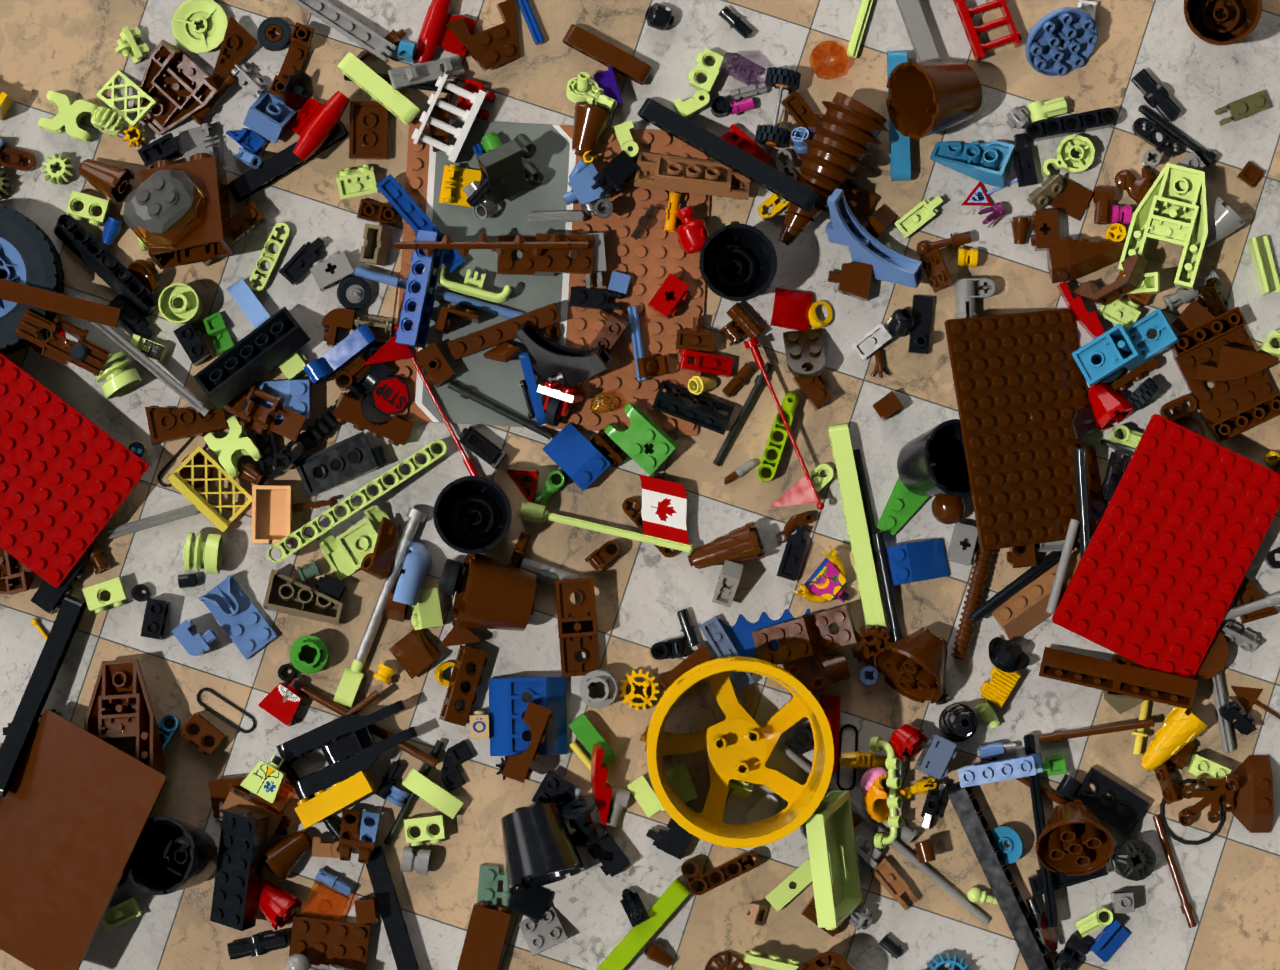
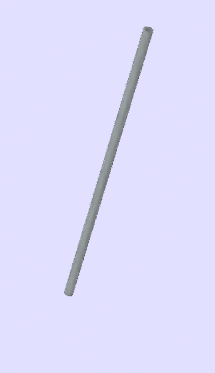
M783 743L779 749L810 774L812 766ZM831 783L827 789L829 792L840 791ZM850 800L853 813L877 833H885L887 837L890 835L888 831ZM897 839L891 843L894 848L984 925L989 921L985 914L925 863H919L918 857Z

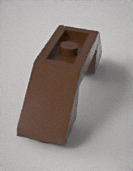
M296 22L290 37V47L278 76L275 75L269 90L270 94L283 98L282 90L288 77L300 70L302 71L310 51L315 29Z
M1138 253L1131 255L1127 260L1121 262L1125 276L1117 278L1115 282L1108 286H1103L1100 290L1098 286L1090 281L1084 282L1074 289L1073 292L1084 300L1106 306L1138 287L1148 263L1147 259Z

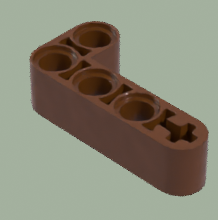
M747 851L703 874L697 863L689 859L682 863L681 871L692 893L702 895L756 868L759 864V857L755 852ZM746 856H755L754 864L746 863L744 864L746 869L742 870L741 864L737 860L741 859L744 862L747 860ZM688 863H692L695 866V871L692 874H687L684 871V867ZM732 863L738 865V871L735 874H730L727 870L728 866ZM713 872L721 874V880L717 883L710 880ZM695 881L703 882L704 888L701 891L693 889Z

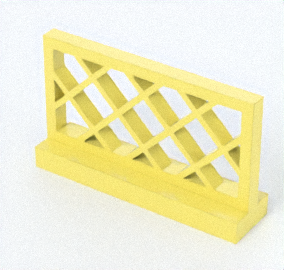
M199 445L165 478L220 532H224L234 519L252 502V496ZM198 452L204 456V465H194V456ZM207 460L213 465H207ZM183 467H191V479H183L178 472ZM194 467H205V478L194 479ZM207 467H216L218 469V478H207ZM218 480V492H208V481ZM221 480H229L232 483V491L221 492ZM194 481H205V492H197L194 489ZM208 494H218L219 505H210L208 503ZM221 494H232V505H221ZM235 494H243L248 498L243 505H235ZM221 507H232V516L228 520L222 517Z

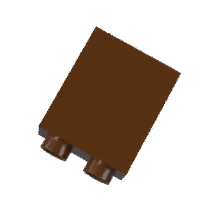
M197 153L192 155L190 161L175 164L172 161L164 160L156 162L153 165V169L141 171L142 183L157 170L171 169L184 171L194 185L193 203L181 219L163 233H150L146 231L148 254L160 269L234 255L226 171L215 156L208 153Z

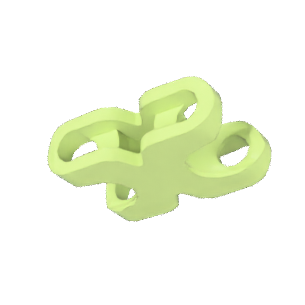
M48 91L46 98L58 106V113L52 119L40 118L37 125L41 129L56 134L66 130V133L72 139L90 142L91 135L79 127V121L85 115H93L98 106L84 100H76L72 104V101L66 95Z
M232 416L227 419L230 430L226 437L221 439L215 438L209 432L203 438L209 448L218 456V460L232 478H235L240 473L236 465L242 456H251L255 461L260 460L263 456L257 446L248 438V433L243 426H240L239 421Z

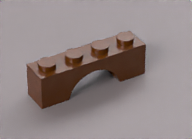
M342 392L333 411L336 421L343 424L347 422L352 423L355 429L363 432L364 429L369 430L372 436L379 439L382 436L388 438V442L396 446L406 444L414 426L412 421L395 414L383 422L370 421L362 414L361 401Z
M529 701L523 721L530 728L531 743L522 754L508 757L502 775L522 783L525 782V779H530L533 769H530L532 761H537L540 753L537 747L539 743L543 744L547 734L543 731L546 725L550 726L554 716L550 714L551 709Z

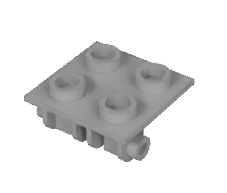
M203 123L201 127L179 132L185 162L190 161V157L197 153H208L215 156L218 161L224 160L216 123Z
M553 906L547 908L546 911L544 910L539 922L527 918L518 923L533 956L568 939Z

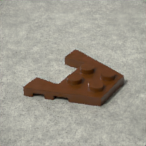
M506 0L497 4L504 23L474 35H470L463 17L446 24L447 28L455 34L456 39L467 48L468 53L484 71L520 57L515 0Z

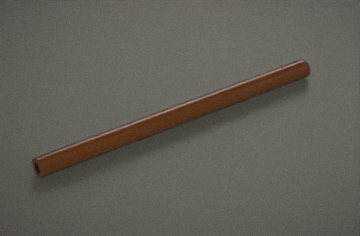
M306 684L300 690V693L341 716L350 710ZM375 723L369 726L371 732L383 740L394 735ZM406 741L396 745L397 748L431 767H434L438 761L437 758Z

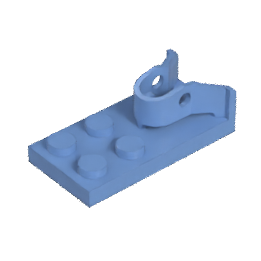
M228 575L224 581L204 596L199 597L200 601H203L246 659H249L278 637L232 575Z

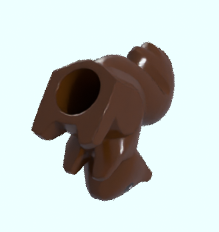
M1145 165L1141 169L1142 178L1136 179L1134 173L1129 170H1121L1115 176L1117 187L1122 191L1126 190L1129 197L1135 200L1137 204H1140L1153 185L1152 182L1157 179L1156 173L1149 170Z

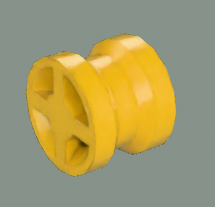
M1120 223L1112 224L1105 232L1107 241L1121 242L1126 236V229Z
M379 663V669L374 673L373 677L390 685L392 682L391 677L397 671Z

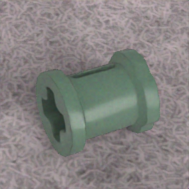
M315 560L306 566L297 567L303 583L309 578L321 575Z

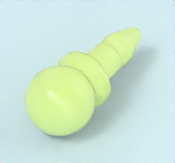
M977 887L970 888L967 892V898L973 903L980 902V904H983L985 901L998 905L995 897L986 895V891H981Z

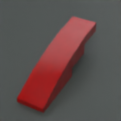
M1066 281L1058 284L1057 288L1067 307L1070 308L1074 317L1093 339L1105 333L1096 311L1088 313L1081 296L1073 298Z
M593 743L591 758L592 794L598 803L596 808L598 819L602 825H606L613 788L609 783H606L609 769L602 763L604 748L601 744Z

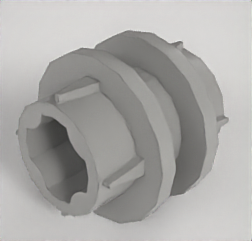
M597 669L583 677L579 692L581 699L586 705L601 709L608 707L617 699L620 686L618 679L613 673ZM599 681L605 685L604 690L606 694L597 696L594 693L595 688L593 684Z

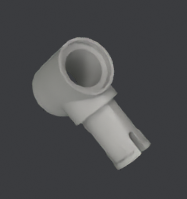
M612 786L610 810L606 824L617 827L621 811L627 807L631 791Z

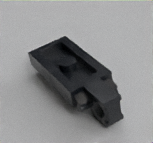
M1023 133L1016 134L1014 136L1015 150L1013 163L1018 188L1037 185L1038 181L1031 146H1029V142L1024 143Z
M319 237L312 244L308 241L283 266L279 273L294 285L321 255L319 250L325 244L324 241Z
M117 295L108 304V306L121 309L119 319L138 336L143 333L150 339L154 335L147 327L150 324L148 319L136 312L121 296Z
M797 527L795 536L790 535L787 540L776 576L792 581L796 580L806 548L807 540L802 539L805 531L804 528Z

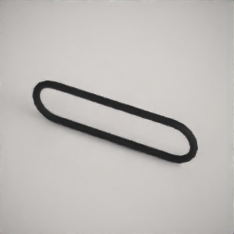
M196 436L191 437L159 472L157 479L160 485L163 487L172 486L171 483H162L160 476ZM206 443L205 446L202 448L204 451L208 447V444Z
M203 688L198 692L197 701L202 707L243 733H249L254 730L256 721L252 715L212 689ZM203 691H209L252 719V728L243 730L200 701V694Z
M851 724L842 726L839 732L837 786L842 791L852 790L856 783V769L853 770V783L850 788L845 789L841 787L839 782L842 732L846 727H851L855 730V751H858V730Z

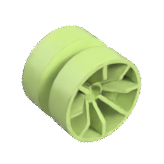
M174 283L167 286L161 292L158 307L166 320L175 326L181 327L188 322L192 324L197 322L202 314L203 303L198 293L190 286L183 283Z

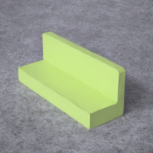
M1262 236L1249 239L1247 242L1261 296L1280 292V283L1268 237Z

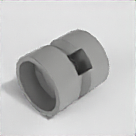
M404 846L400 871L411 873L415 870L417 874L428 875L431 850L420 849L416 851L413 847Z

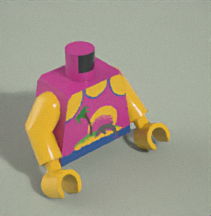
M828 546L831 549L828 554L822 551V554L827 558L822 561L804 585L797 583L800 586V590L798 592L793 590V593L813 603L823 604L827 601L830 602L834 596L844 603L850 596V593L842 588L847 581L845 579L847 573L843 562L836 554V550Z

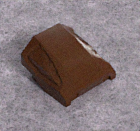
M413 629L389 649L411 679L415 678L422 670L442 656L423 630Z

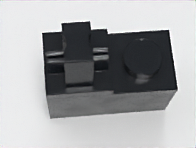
M670 818L667 827L670 828L669 831L660 829L657 833L651 829L648 830L646 836L654 840L653 845L656 848L680 860L693 836L679 826L672 818Z

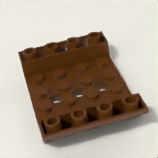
M1239 307L1177 335L1179 342L1171 346L1174 360L1191 395L1197 401V407L1202 418L1219 443L1280 414V393L1277 394L1265 369L1243 379L1213 383L1211 390L1205 389L1204 382L1192 381L1196 365L1201 364L1215 367L1218 348L1222 345L1257 353L1244 327L1247 323Z

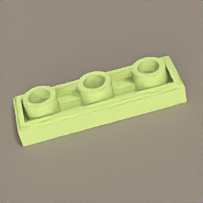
M806 859L765 896L777 912L812 882L810 860ZM790 882H795L796 887L791 889L789 887Z

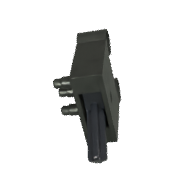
M519 134L514 140L493 150L490 149L488 152L477 157L483 182L467 199V203L470 206L475 207L486 194L496 204L530 187H536L543 182L544 176L534 163L528 162L524 165L522 163V157L525 159L531 158L537 151L535 144L526 134Z

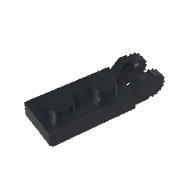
M571 287L569 306L596 310L603 309L605 311L607 309L622 311L623 306L620 304H608L609 298L624 299V294L606 290Z

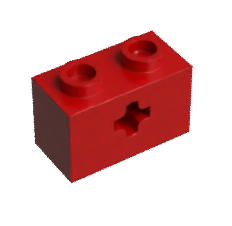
M670 273L649 302L648 307L665 319H668L669 316L673 317L679 309L677 304L680 300L684 302L690 292L687 291L689 285ZM671 293H673V298L675 300H670L668 302L666 294L670 295Z

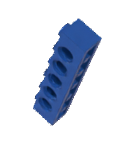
M418 230L415 240L416 242L441 241L444 234ZM422 249L414 251L411 257L412 263L407 277L408 283L404 293V302L400 313L395 343L425 349L445 249H434L429 257L425 255Z

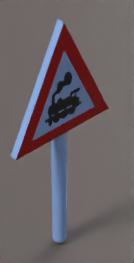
M1017 178L1006 182L1004 187L1017 182ZM979 182L961 206H992L988 195L1002 188L995 187L986 192L982 183Z

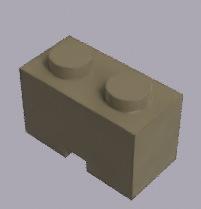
M365 224L363 234L364 245L361 247L359 261L386 266L392 229L379 225Z

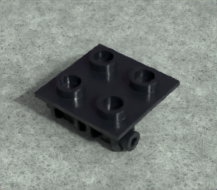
M548 770L532 801L536 804L545 802V804L557 803L561 812L562 807L569 801L576 799L582 789L569 782V780L564 779V777H560L553 771Z

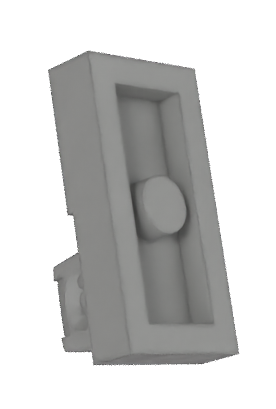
M880 322L851 346L859 357L865 360L893 338V335Z

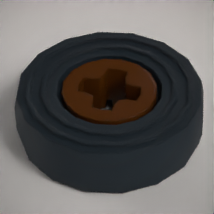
M269 17L259 25L257 31L258 40L265 49L280 51L290 43L291 29L283 19ZM273 30H276L277 33H280L279 36L275 37V39H272V36L269 35V33L273 32Z

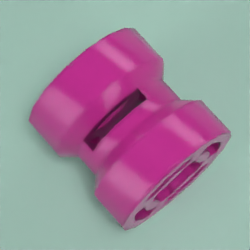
M1112 205L1111 224L1122 222L1125 225H1130L1132 206L1125 205L1124 207H1119L1118 205Z

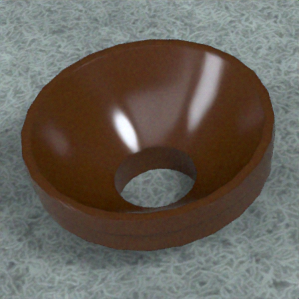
M138 259L128 266V270L151 292L159 285V271L152 262Z
M197 453L194 456V465H204V456L201 453ZM207 460V465H213ZM183 467L179 471L180 476L183 479H191V467ZM203 467V469H204L203 475L200 476V477H196V476L194 475V479H195V478H205V467ZM207 467V478H213L214 467ZM194 481V488L205 486V481Z

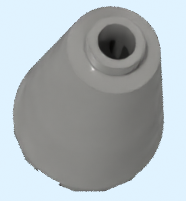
M1220 197L1215 199L1207 212L1208 236L1205 249L1245 224L1243 219L1231 207L1225 204Z

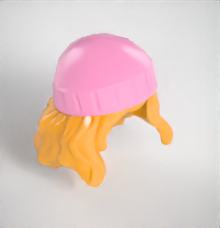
M882 767L869 769L863 774L860 781V787L865 796L866 811L878 823H886L890 816L887 806L889 790L886 786L888 772ZM896 789L897 797L906 795L904 790Z

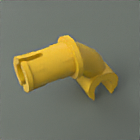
M933 777L925 780L919 779L914 785L903 788L902 790L906 792V795L900 797L903 801L913 797L915 794H926L928 790L936 788L937 782L931 783L935 781Z

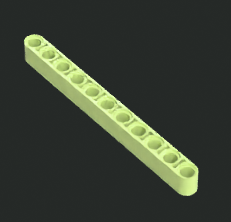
M847 423L829 426L828 433L865 627L867 629L869 624L873 628L876 624L879 630L882 627L886 629Z
M441 440L429 443L292 532L267 550L268 560L278 563L442 457L447 450L446 444ZM434 444L441 446L440 454L433 452L432 447ZM418 454H422L426 458L423 465L419 464L416 460ZM402 465L409 467L410 472L408 475L401 473L400 468ZM386 475L393 477L394 482L392 485L385 483L384 478ZM371 485L376 486L378 489L376 496H372L368 492V488ZM354 496L361 498L362 503L360 506L353 505L352 498ZM338 506H342L346 511L343 517H339L336 514ZM322 517H327L330 521L327 528L320 525ZM306 527L313 530L311 538H306L303 534ZM289 538H294L297 541L295 549L288 547L287 541ZM274 548L279 549L281 552L279 559H273L271 556V551Z

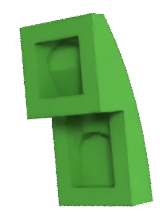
M220 311L202 319L218 357L234 346Z

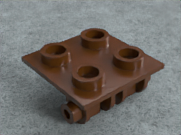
M938 247L919 258L923 263V269L934 293L950 286L949 284L953 280Z

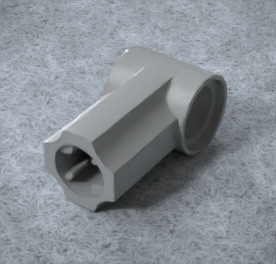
M476 180L466 186L463 191L469 198L480 185ZM487 195L473 207V213L479 220H484L498 211V204H494Z

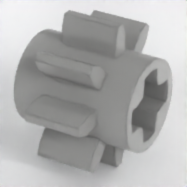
M1016 106L1006 115L1009 118L1006 123L1011 129L1016 126L1019 130L1029 121L1027 116L1030 113L1025 107L1019 109Z
M864 905L862 908L858 906L849 915L851 918L849 923L858 931L860 928L863 930L867 929L873 922L871 918L873 913Z

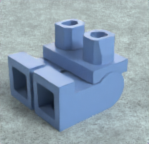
M185 620L171 631L185 650L192 656H201L205 652L212 650L213 646L211 644L219 639L216 633L209 629L204 634H195L192 630L195 624L192 620Z

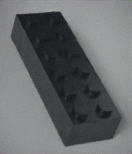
M284 306L193 377L207 397L220 410L311 339Z
M238 805L223 811L210 921L240 931L255 926L269 815Z

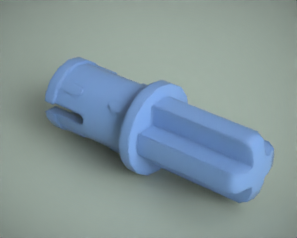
M320 868L319 873L315 877L316 880L328 885L329 889L333 888L346 896H349L353 890V886L339 879L338 875L335 877Z

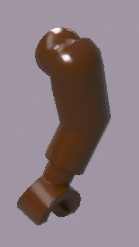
M810 512L792 516L784 526V530L776 534V538L782 534L784 540L780 543H785L788 539L787 535L792 533L795 527L810 524L814 516Z

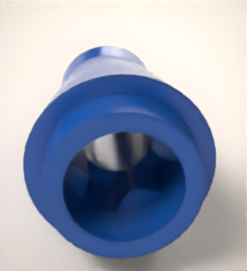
M108 216V219L105 220L101 242L112 246L113 241L123 228V221Z

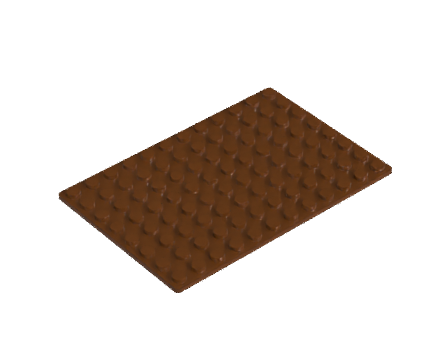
M1070 308L946 320L945 330L980 549L987 551L1065 540L1070 520H1078L1074 449L1085 448L1090 530L1092 537L1105 512L1095 445L1085 447L1075 438L1072 427L1076 410L1089 406L1084 375L1071 354L1079 349L1075 319ZM1078 527L1076 539L1079 538V527Z
M48 709L44 711L24 753L10 789L0 805V949L34 970H79L167 782V776Z

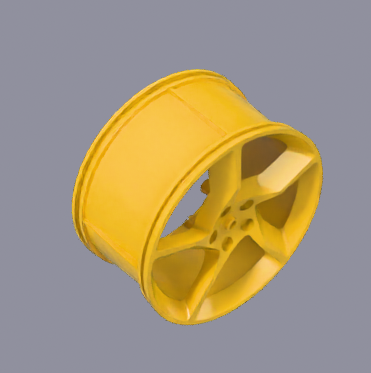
M745 656L722 657L706 661L685 672L668 687L660 698L652 714L647 733L648 772L652 787L661 805L670 817L687 832L701 840L723 847L750 848L762 846L782 839L794 832L812 816L820 805L830 784L833 772V737L829 722L819 702L788 671L758 658ZM737 671L765 676L782 685L793 697L760 727L738 703L729 674ZM704 679L707 680L726 719L697 733L665 734L664 726L678 699L696 683ZM803 717H807L813 732L814 758L806 783L802 785L778 770L765 765L781 734ZM700 750L707 752L710 788L701 813H697L689 808L675 793L663 767V756L693 753ZM731 779L764 785L788 802V806L785 809L759 822L735 825L725 824L722 821L728 795L729 780Z

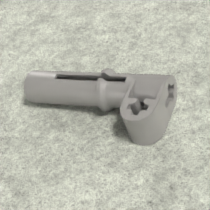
M988 278L956 279V314L954 318L978 317V314L975 312V299H984L993 295L995 292L994 282ZM974 282H976V288L984 286L987 287V291L978 290L975 296Z

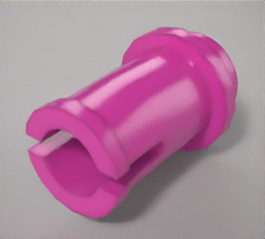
M751 97L737 102L733 100L730 103L732 115H738L740 112L754 109Z

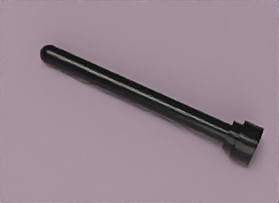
M1144 105L1139 106V112L1201 157L1200 159L1209 167L1217 156L1216 153L1212 150L1205 151Z

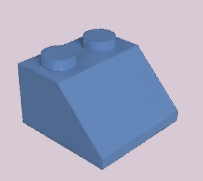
M266 90L249 108L243 125L276 144L288 129L287 127L299 110L293 111L284 105L283 99L270 94Z

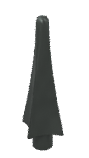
M1104 439L1101 440L1102 444L1128 456L1130 459L1135 451L1134 448L1115 444Z

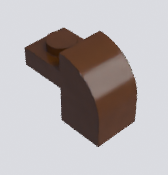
M337 308L326 314L322 321V326L329 327V330H325L324 341L327 342L326 345L328 347L336 346L338 329L353 331L355 310Z

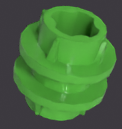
M311 635L302 636L297 639L291 646L289 654L294 668L306 674L318 673L323 670L330 656L326 643L319 637ZM307 646L317 650V655L311 664L302 658V654H304Z

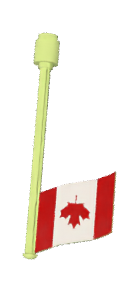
M639 474L642 486L641 516L644 534L549 513V510H545V505L532 502L522 503L519 517L524 518V521L542 524L543 521L550 520L688 552V555L693 552V544L689 545L686 525L687 496L684 484Z

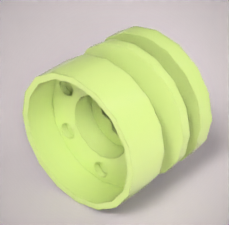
M126 351L109 355L99 376L95 379L97 382L107 381L102 385L101 390L108 400L129 391L142 381L136 368L126 370L132 363L130 359L125 360L128 357Z
M188 532L183 548L185 572H191L194 564L195 573H199L201 565H204L206 574L219 575L223 555V536L208 534L206 542H203L202 533L197 534L195 541V533Z

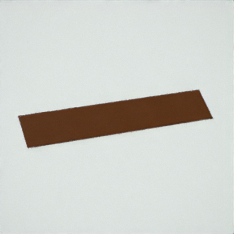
M400 272L398 273L391 337L393 336Z

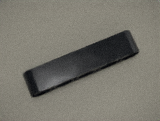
M1103 108L1035 121L1026 127L1024 136L1028 141L1036 142L1109 128L1117 121L1118 113L1114 108ZM1104 114H1110L1113 117V121H1106ZM1091 117L1094 120V125H1088L1085 122V118ZM1073 121L1076 127L1070 129L1067 127L1066 122ZM1048 125H1055L1057 128V132H1050L1048 130ZM1036 128L1038 135L1032 136L1029 133V129Z

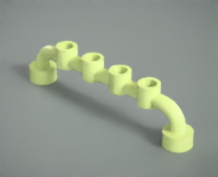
M873 736L870 739L871 751L881 752L884 748L887 752L885 766L888 769L886 786L889 790L887 806L890 815L888 817L890 835L887 837L885 833H876L874 836L875 848L885 849L888 844L896 840L898 828L903 826L902 816H897V808L902 807V798L896 796V789L901 788L902 781L900 777H896L895 771L900 769L901 761L899 758H895L894 748L890 743L883 741V738L880 736Z

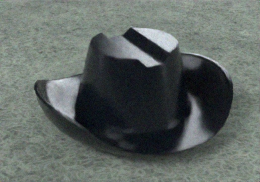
M995 637L990 641L988 647L989 658L992 664L999 670L1013 673L1019 672L1029 665V656L1022 651V647L1015 643L1014 640Z

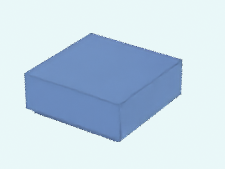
M612 271L608 290L626 295L631 276Z

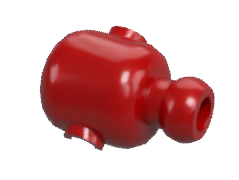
M692 206L677 210V216L682 221V224L677 228L678 242L686 254L701 251L705 241L710 236L705 221L703 219L695 220V210Z

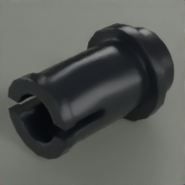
M887 934L878 943L891 954V958L897 959L904 951L901 948L902 946H898Z

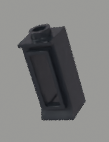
M472 426L468 429L465 427L459 435L461 438L459 442L495 470L498 469V465L504 457L506 458L508 455ZM473 434L497 452L492 460L467 442Z

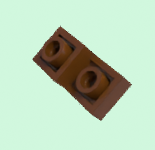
M361 199L356 218L396 226L398 212L392 205Z

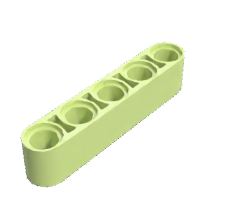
M348 52L336 66L345 76L404 124L409 125L420 112L416 105L396 89L393 90L388 82L352 53Z

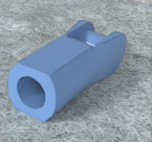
M240 147L237 156L234 155V158L254 169H258L262 159Z

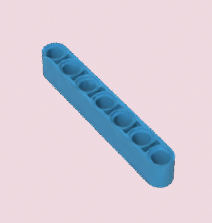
M887 51V82L893 69L899 64L907 62V51ZM889 116L891 181H910V137L903 136L896 129Z

